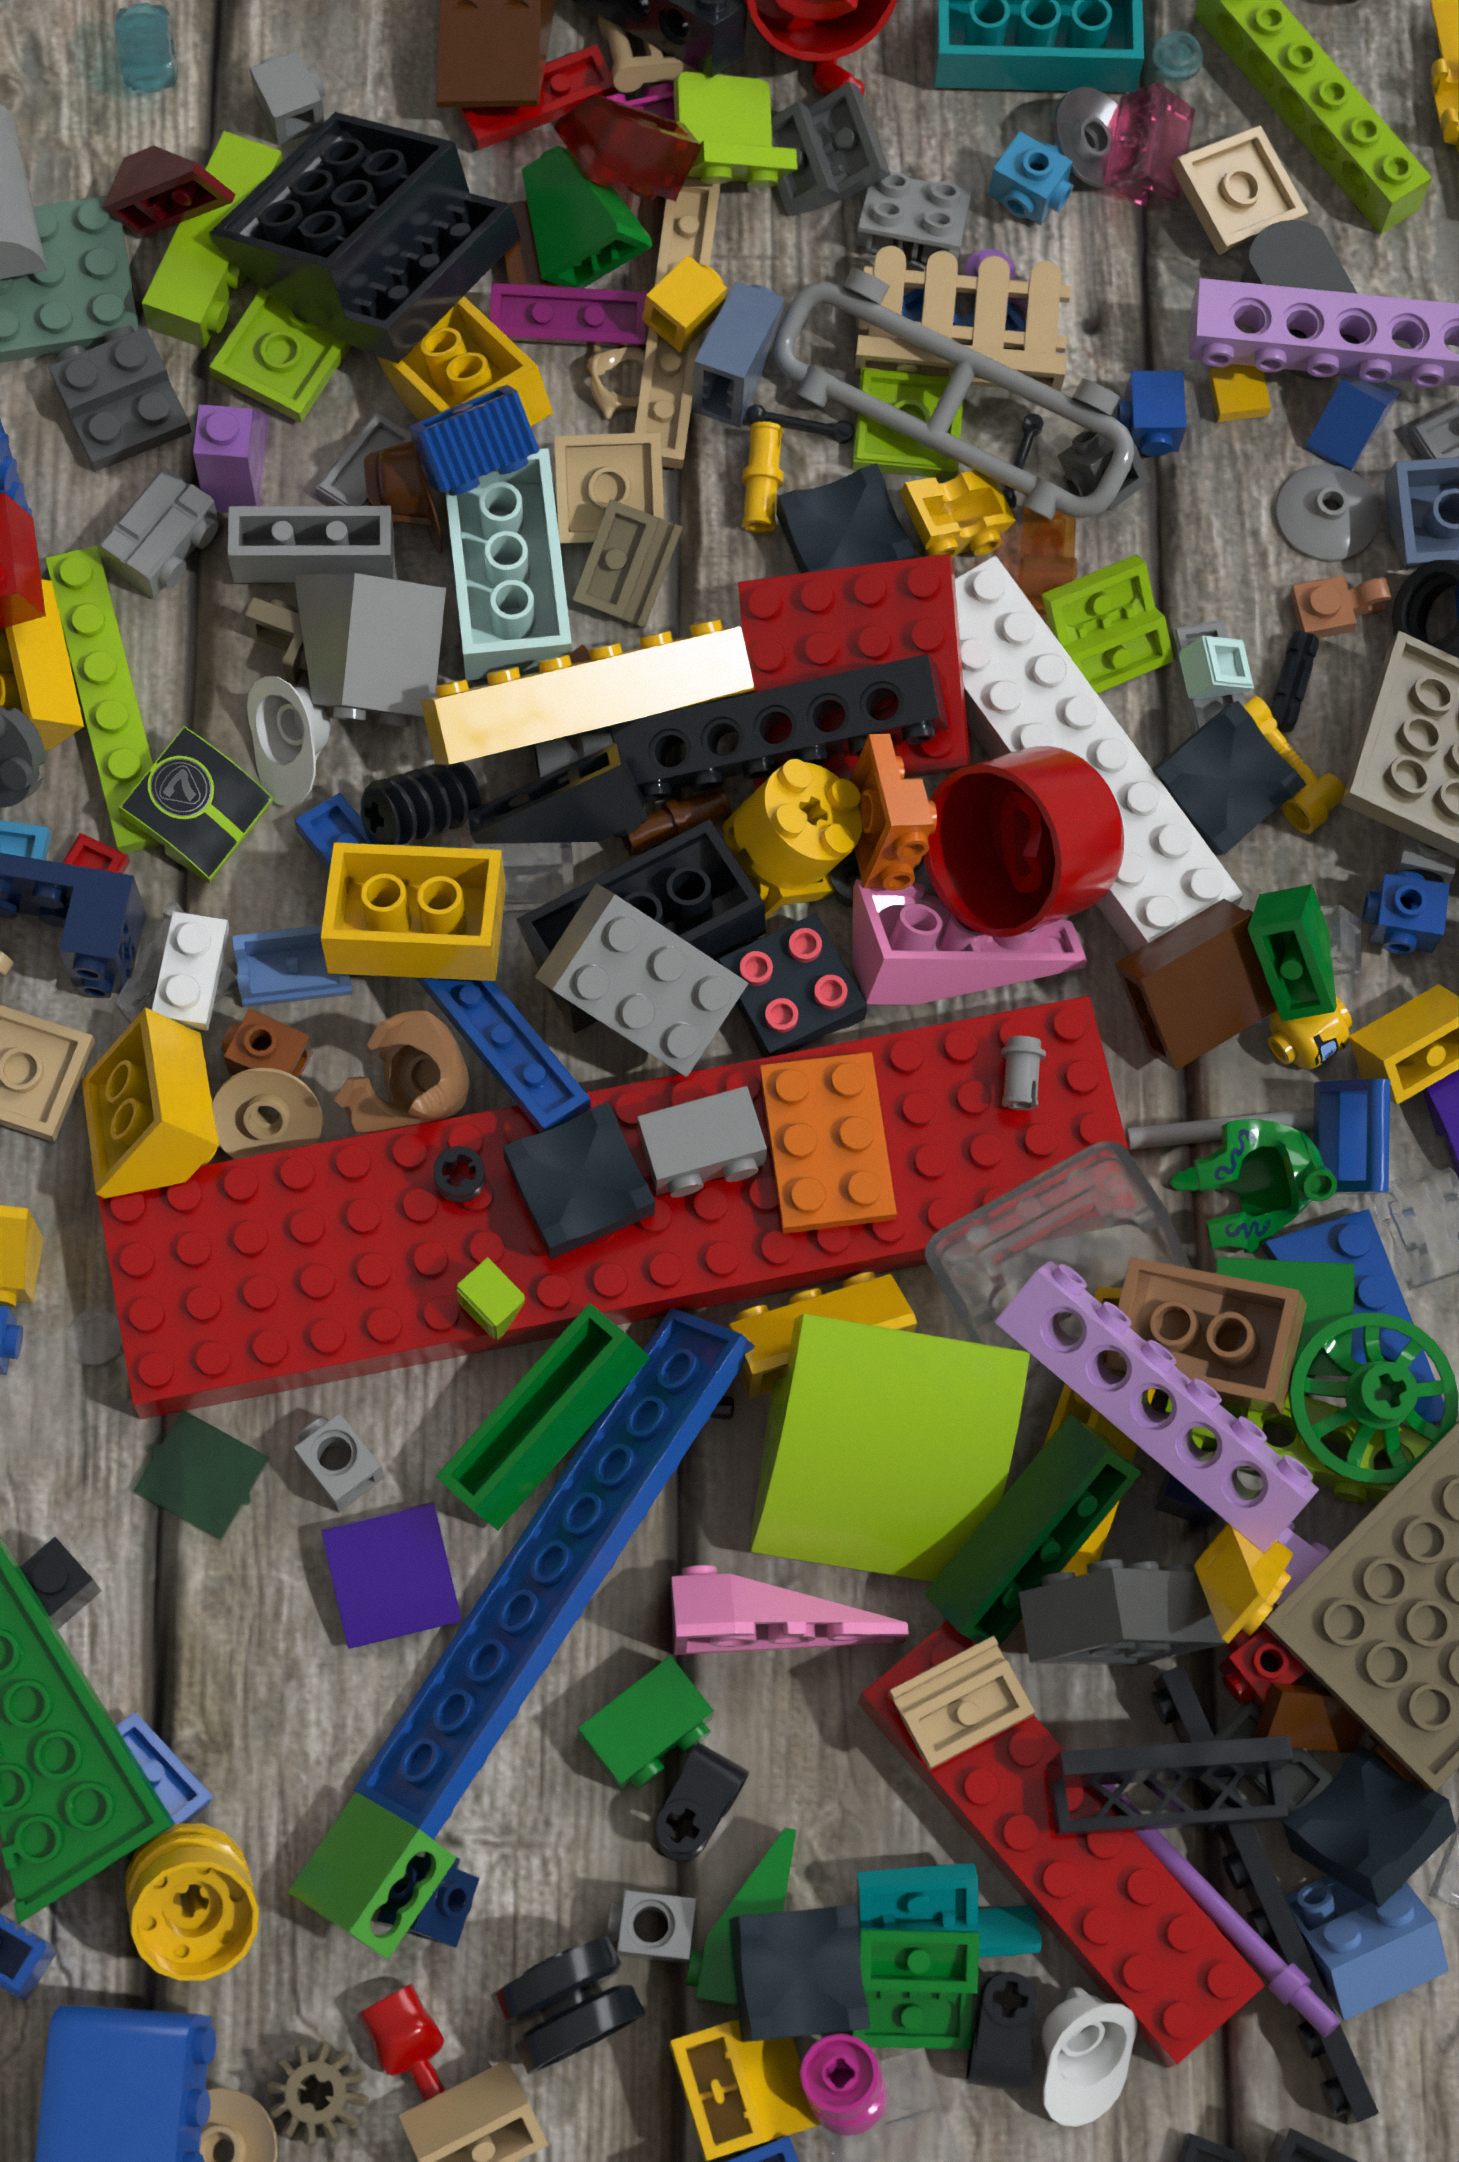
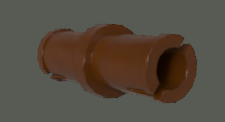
M721 787L704 791L679 802L672 798L662 802L661 809L648 813V820L641 822L635 831L621 837L629 854L635 856L638 852L664 843L708 819L712 823L728 819L732 815L731 806L726 793Z

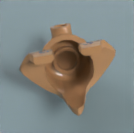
M409 1011L396 1014L387 1021L379 1022L367 1043L371 1051L381 1049L379 1058L385 1061L383 1068L384 1086L390 1102L384 1101L376 1095L371 1086L370 1078L360 1076L346 1079L333 1100L342 1108H345L350 1123L356 1132L375 1133L452 1118L466 1103L471 1081L467 1062L449 1027L428 1011Z

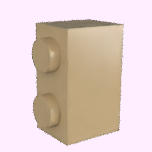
M508 2059L399 2115L418 2162H518L548 2146L546 2138Z

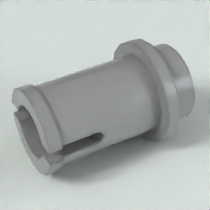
M1030 1036L1009 1037L1007 1046L1001 1049V1056L1006 1059L1002 1106L1013 1110L1037 1109L1039 1104L1037 1098L1040 1061L1046 1059V1051L1041 1049V1040Z

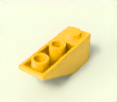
M1229 1523L1225 1525L1194 1564L1219 1634L1227 1643L1241 1629L1248 1635H1251L1273 1609V1604L1283 1593L1282 1589L1292 1578L1284 1570L1294 1555L1277 1539L1263 1553Z

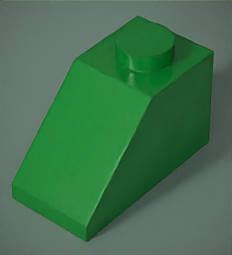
M1309 884L1259 894L1248 926V932L1282 1022L1335 1012L1337 1004L1329 929L1313 885Z

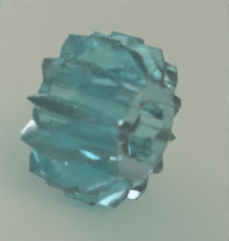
M148 3L132 4V7L120 8L116 15L115 41L124 84L130 91H143L146 93L161 92L162 89L174 87L178 72L177 52L173 24L170 21V14L167 9L162 5H151Z

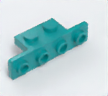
M975 1863L857 1872L859 1928L978 1931L980 1933L979 1958L1016 1956L1019 1954L1039 1953L1041 1951V1935L1035 1909L1031 1905L978 1909V1875Z

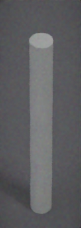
M1314 1108L1126 1128L1125 1136L1128 1150L1219 1141L1222 1140V1125L1239 1119H1262L1278 1122L1296 1130L1299 1129L1302 1132L1312 1131Z

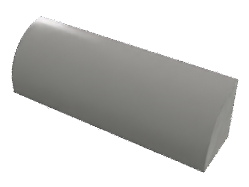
M0 104V279L47 271L16 123L11 113Z

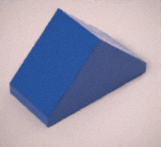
M1345 375L1338 384L1304 449L1335 466L1352 471L1402 390L1386 381L1367 382L1359 376Z

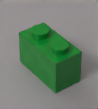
M670 1655L577 1728L578 1737L620 1791L631 1783L639 1790L665 1769L660 1760L676 1747H679L683 1753H686L711 1733L706 1724L712 1720L714 1710Z

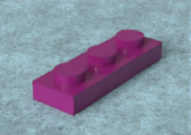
M491 283L490 321L510 340L645 348L646 323L642 321L648 292Z

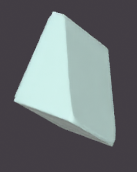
M1201 636L1179 652L1189 699H1206L1250 692L1254 689L1243 640Z

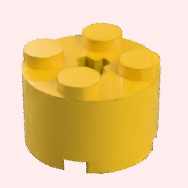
M799 759L788 760L739 808L734 822L736 843L740 851L744 847L754 861L750 867L763 880L783 889H803L809 884L824 878L858 844L862 832V821L858 805L861 800L860 792L853 782L848 779H840L819 765L803 762Z

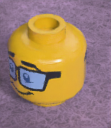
M1336 996L1337 1007L1335 1012L1283 1022L1278 1010L1273 1012L1269 1022L1272 1036L1268 1038V1044L1277 1059L1285 1065L1292 1062L1299 1068L1312 1070L1344 1049L1349 1043L1350 1033L1348 1028L1352 1026V1018L1343 1002Z

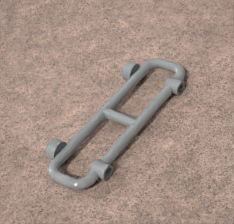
M852 267L843 287L829 282L814 283L799 291L793 299L777 330L773 349L774 359L781 372L800 384L796 392L800 397L824 408L829 398L1028 496L1024 507L1050 520L1053 519L1056 511L1076 518L1093 517L1106 510L1117 496L1131 468L1134 457V445L1126 426L1111 417L1120 399V396L1085 378L1081 379L1073 397L1057 391L882 306L881 303L890 286L855 267ZM820 303L833 305L956 365L928 423L814 366L808 365L796 357L794 353L795 341L809 312L814 306ZM975 375L1109 440L1113 446V456L1095 491L1086 497L1075 496L1047 480L1030 474L947 433Z

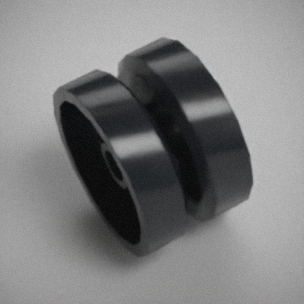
M608 1936L598 1938L573 1950L572 1948L564 1950L543 1960L523 1972L521 1977L491 1995L504 2025L518 2026L540 2016L544 2020L522 2034L515 2044V2048L528 2075L543 2070L594 2045L646 2014L632 1985L620 1984L596 1995L592 1990L615 1976L621 1966V1961Z

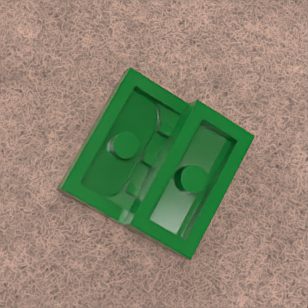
M859 1928L860 1967L869 2011L870 2028L850 2031V2036L859 2038L871 2048L971 2050L973 1994H977L980 1933L978 1931Z

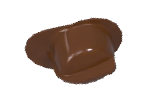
M412 435L409 442L366 455L364 459V472L367 495L371 506H391L393 523L426 526L435 550L439 554L442 553L443 541L436 510L421 468L420 455Z

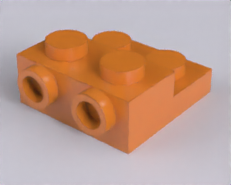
M890 734L868 735L850 781L858 788L861 797L858 805L862 821V832L854 850L863 888H885L897 891L905 889L914 883L913 869L915 865L920 864L922 856L929 850L928 836L935 832L937 811L934 802L927 799L923 779H904V763L901 756H895Z

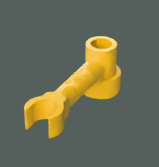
M1256 695L1243 707L1250 714L1269 743L1307 784L1292 798L1282 804L1284 815L1298 831L1304 834H1311L1328 820V812L1342 801L1345 786L1332 773H1325L1320 778H1317L1277 729V722L1273 718L1268 705Z

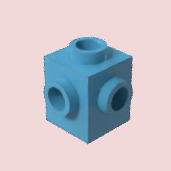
M1019 131L993 168L988 196L1004 204L1005 208L1019 218H1028L1041 226L1052 209L1059 212L1063 208L1073 190V184L1068 182L1073 161L1060 154L1058 148L1054 145L1042 144Z

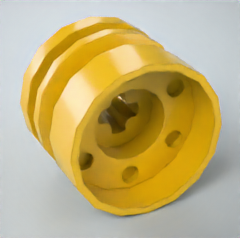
M178 1823L136 1849L126 1870L125 1898L129 1912L131 1935L140 1957L157 1973L179 1981H202L229 1971L247 1955L258 1933L259 1907L253 1889L250 1870L243 1851L226 1832L204 1823ZM190 1884H196V1885H198V1886H192V1887L190 1888V1890H189V1894H180V1893H186L187 1890H188V1888H189V1885H190Z

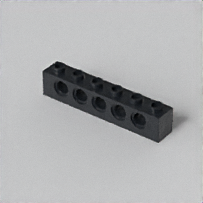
M929 654L611 725L613 742L617 744L644 796L645 802H656L670 798L672 796L671 790L691 786L694 791L715 789L724 785V778L744 774L745 779L766 778L776 771V767L783 766L791 759H799L803 762L820 766L829 762L828 755L849 751L851 756H860L869 734H890L892 741L903 739L904 744L913 745L931 741L936 738L935 732L949 729L938 666ZM884 698H897L898 709L896 713L887 720H876L874 717L876 705ZM843 709L845 719L841 727L833 732H823L821 724L824 716L831 710ZM780 721H791L792 730L789 737L782 743L771 744L769 733L772 727ZM730 732H737L739 742L736 749L728 755H718L717 744L721 737ZM685 744L686 755L684 760L677 766L666 767L665 756L668 750L674 745Z

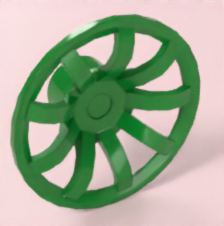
M1362 1312L1344 1316L1324 1326L1309 1339L1301 1350L1291 1372L1289 1386L1290 1413L1296 1431L1307 1450L1322 1465L1335 1474L1359 1483L1374 1485L1396 1483L1456 1424L1458 1416V1389L1455 1375L1446 1355L1423 1330L1400 1317L1384 1313ZM1363 1327V1347L1367 1363L1363 1365L1352 1359L1340 1348L1333 1337L1347 1330ZM1379 1327L1397 1331L1411 1339L1398 1354L1394 1362H1386L1381 1354ZM1320 1349L1323 1350L1332 1363L1349 1376L1348 1382L1323 1381L1306 1377L1312 1360ZM1422 1349L1433 1361L1441 1380L1417 1383L1413 1374L1408 1370ZM1304 1393L1345 1398L1347 1406L1311 1426L1305 1409ZM1444 1394V1414L1440 1428L1427 1422L1416 1413L1414 1406L1418 1398ZM1356 1419L1360 1425L1349 1445L1345 1461L1331 1453L1319 1438ZM1402 1422L1412 1431L1432 1442L1421 1455L1407 1463L1403 1455L1398 1436L1399 1424ZM1376 1430H1381L1385 1453L1392 1469L1373 1470L1360 1468L1364 1451Z

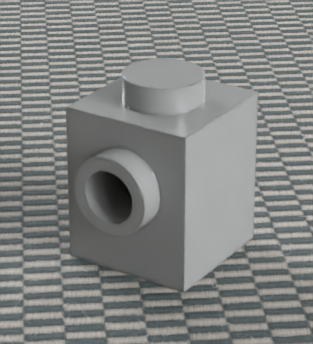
M298 50L283 56L274 55L268 57L259 65L250 68L254 97L278 145L312 133L325 122L321 97L325 96L322 81L314 66L306 68Z

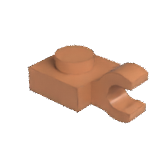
M1344 575L1295 584L1290 592L1299 630L1314 634L1318 638L1354 632L1357 624L1355 616L1384 612L1387 610L1385 601L1391 599L1386 578L1371 579L1352 589H1348Z

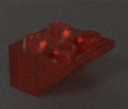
M597 94L559 118L554 127L556 133L567 146L566 149L570 150L583 168L582 174L586 178L603 186H610L612 181L625 185L632 193L647 200H655L656 196L676 201L702 146L684 123Z

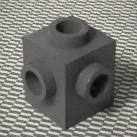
M1088 429L1079 433L1073 439V445L1057 455L1065 471L1063 475L1065 487L1069 493L1079 497L1089 496L1095 491L1113 456V446L1110 441ZM1134 442V457L1131 468L1117 496L1107 508L1108 510L1115 508L1151 481Z

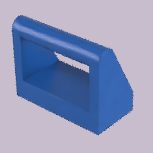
M1356 1079L1314 1083L1313 1142L1321 1153L1324 1167L1330 1169L1336 1177L1337 1189L1334 1194L1371 1195L1389 1192L1390 1079Z

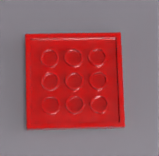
M950 554L738 582L742 634L755 689L747 692V694L929 654L938 666L949 729L935 732V739L921 744L907 745L903 743V739L892 741L895 756H901L903 760L904 778L952 773L971 765L954 564ZM894 697L882 699L875 707V719L887 720L891 718L898 709V699ZM834 709L829 711L822 720V731L833 732L840 728L845 719L844 710ZM780 721L772 727L769 733L771 744L782 743L789 737L792 730L791 721ZM849 751L828 755L829 762L820 766L829 770L840 779L843 778L850 781L860 756H851ZM769 777L761 778V779H753V782H754V792H755Z

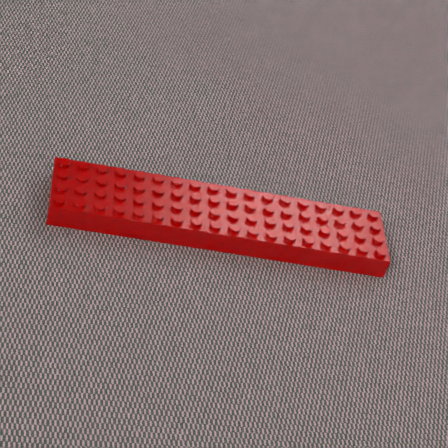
M1090 995L690 1072L688 1077L678 1074L586 1092L590 1097L591 1108L607 1101L609 1102L631 1155L656 1202L655 1214L551 1260L504 1161L503 1146L521 1138L540 1133L518 1105L203 1165L185 1183L110 1198L98 1195L132 1402L141 1420L557 1338L589 1302L615 1325H622L666 1316L671 1307L688 1312L845 1281L848 1278L866 1272L880 1274L1133 1224L1143 1206ZM1012 1036L1038 1038L1041 1040V1049L1046 1051V1059L1040 1061L1037 1098L1039 1104L1038 1108L1034 1110H1013L1002 1106L1006 1059L1001 1056V1049L1007 1046V1040ZM872 1052L896 1205V1219L782 1234L759 1073L760 1065ZM747 1086L767 1147L765 1165L759 1166L758 1172L755 1175L743 1180L727 1182L725 1177H720L703 1182L704 1186L702 1189L686 1196L671 1197L670 1192L656 1195L637 1135V1116ZM455 1146L468 1147L476 1151L482 1158L485 1167V1186L481 1193L473 1200L464 1203H455L443 1198L437 1191L434 1182V1163L438 1156L446 1149ZM459 1162L456 1170L446 1169L443 1176L450 1175L451 1185L460 1187L464 1179L473 1180L476 1173L470 1175L468 1164ZM487 1257L525 1297L524 1305L499 1340L496 1338L493 1340L462 1308L457 1298L456 1285Z

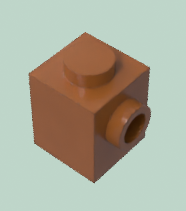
M250 1008L241 1023L234 1021L231 1024L221 1046V1051L225 1053L224 1059L228 1072L232 1075L253 1068H272L285 1071L300 1079L313 1054L308 1034Z

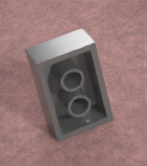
M1121 1559L1102 1560L1088 1564V1574L1076 1577L1075 1572H1059L1045 1575L1040 1578L1042 1586L1019 1592L1029 1663L1138 1666L1228 1644L1219 1634L1196 1572H1193L1192 1564H1175L1159 1568L1158 1562L1148 1561L1123 1567Z

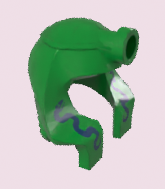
M1239 1119L1222 1125V1147L1211 1156L1194 1160L1195 1164L1193 1167H1186L1185 1170L1177 1171L1172 1175L1170 1181L1173 1188L1180 1191L1188 1189L1191 1191L1198 1189L1201 1191L1206 1189L1211 1191L1215 1189H1229L1237 1192L1241 1200V1212L1207 1220L1206 1228L1212 1249L1226 1246L1242 1247L1244 1253L1252 1254L1263 1242L1291 1222L1312 1201H1325L1331 1198L1337 1189L1336 1177L1330 1169L1324 1167L1320 1151L1304 1132L1278 1122L1262 1119Z

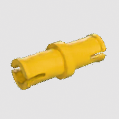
M756 422L750 426L748 466L742 470L741 482L746 486L744 517L741 526L753 533H769L776 528L777 489L782 487L784 473L779 469L781 440L784 429L772 422Z

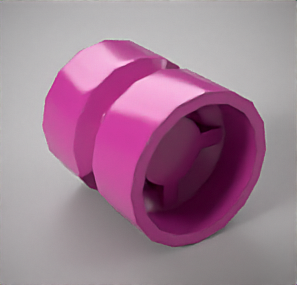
M845 2034L826 2036L813 2044L803 2059L800 2074L803 2090L819 2123L832 2133L845 2136L861 2134L875 2126L885 2111L888 2096L878 2060L869 2045L857 2037Z

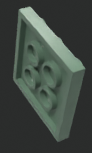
M107 196L34 206L47 271L0 279V363L59 354L71 346H83L85 350L92 349L104 344L107 334L122 326H131L134 331L139 330L123 224L102 208Z

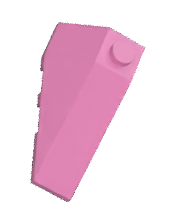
M856 879L853 886L852 966L867 1005H919L1083 969L1088 961L1072 921L1061 919L1020 935L993 937L979 933L963 924L948 910L940 897L925 894V885L914 882L905 889L891 891L885 888H863L862 880Z
M698 1565L685 1567L682 1569V1576H671L674 1655L903 1644L909 1634L908 1622L734 1574H717L715 1566Z

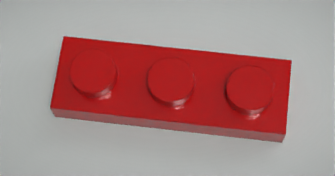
M597 44L545 64L539 106L457 107V110L479 151L591 107L600 98L618 94V89L614 85L612 73Z

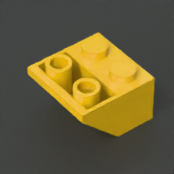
M737 2019L670 2041L669 2047L704 2162L723 2158L820 2126L802 2087L800 2074L802 2066L793 2037L742 2042L740 2021Z

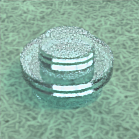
M1172 31L1166 34L1155 44L1152 53V64L1157 73L1165 79L1176 82L1193 78L1199 72L1203 61V52L1197 39L1185 31Z

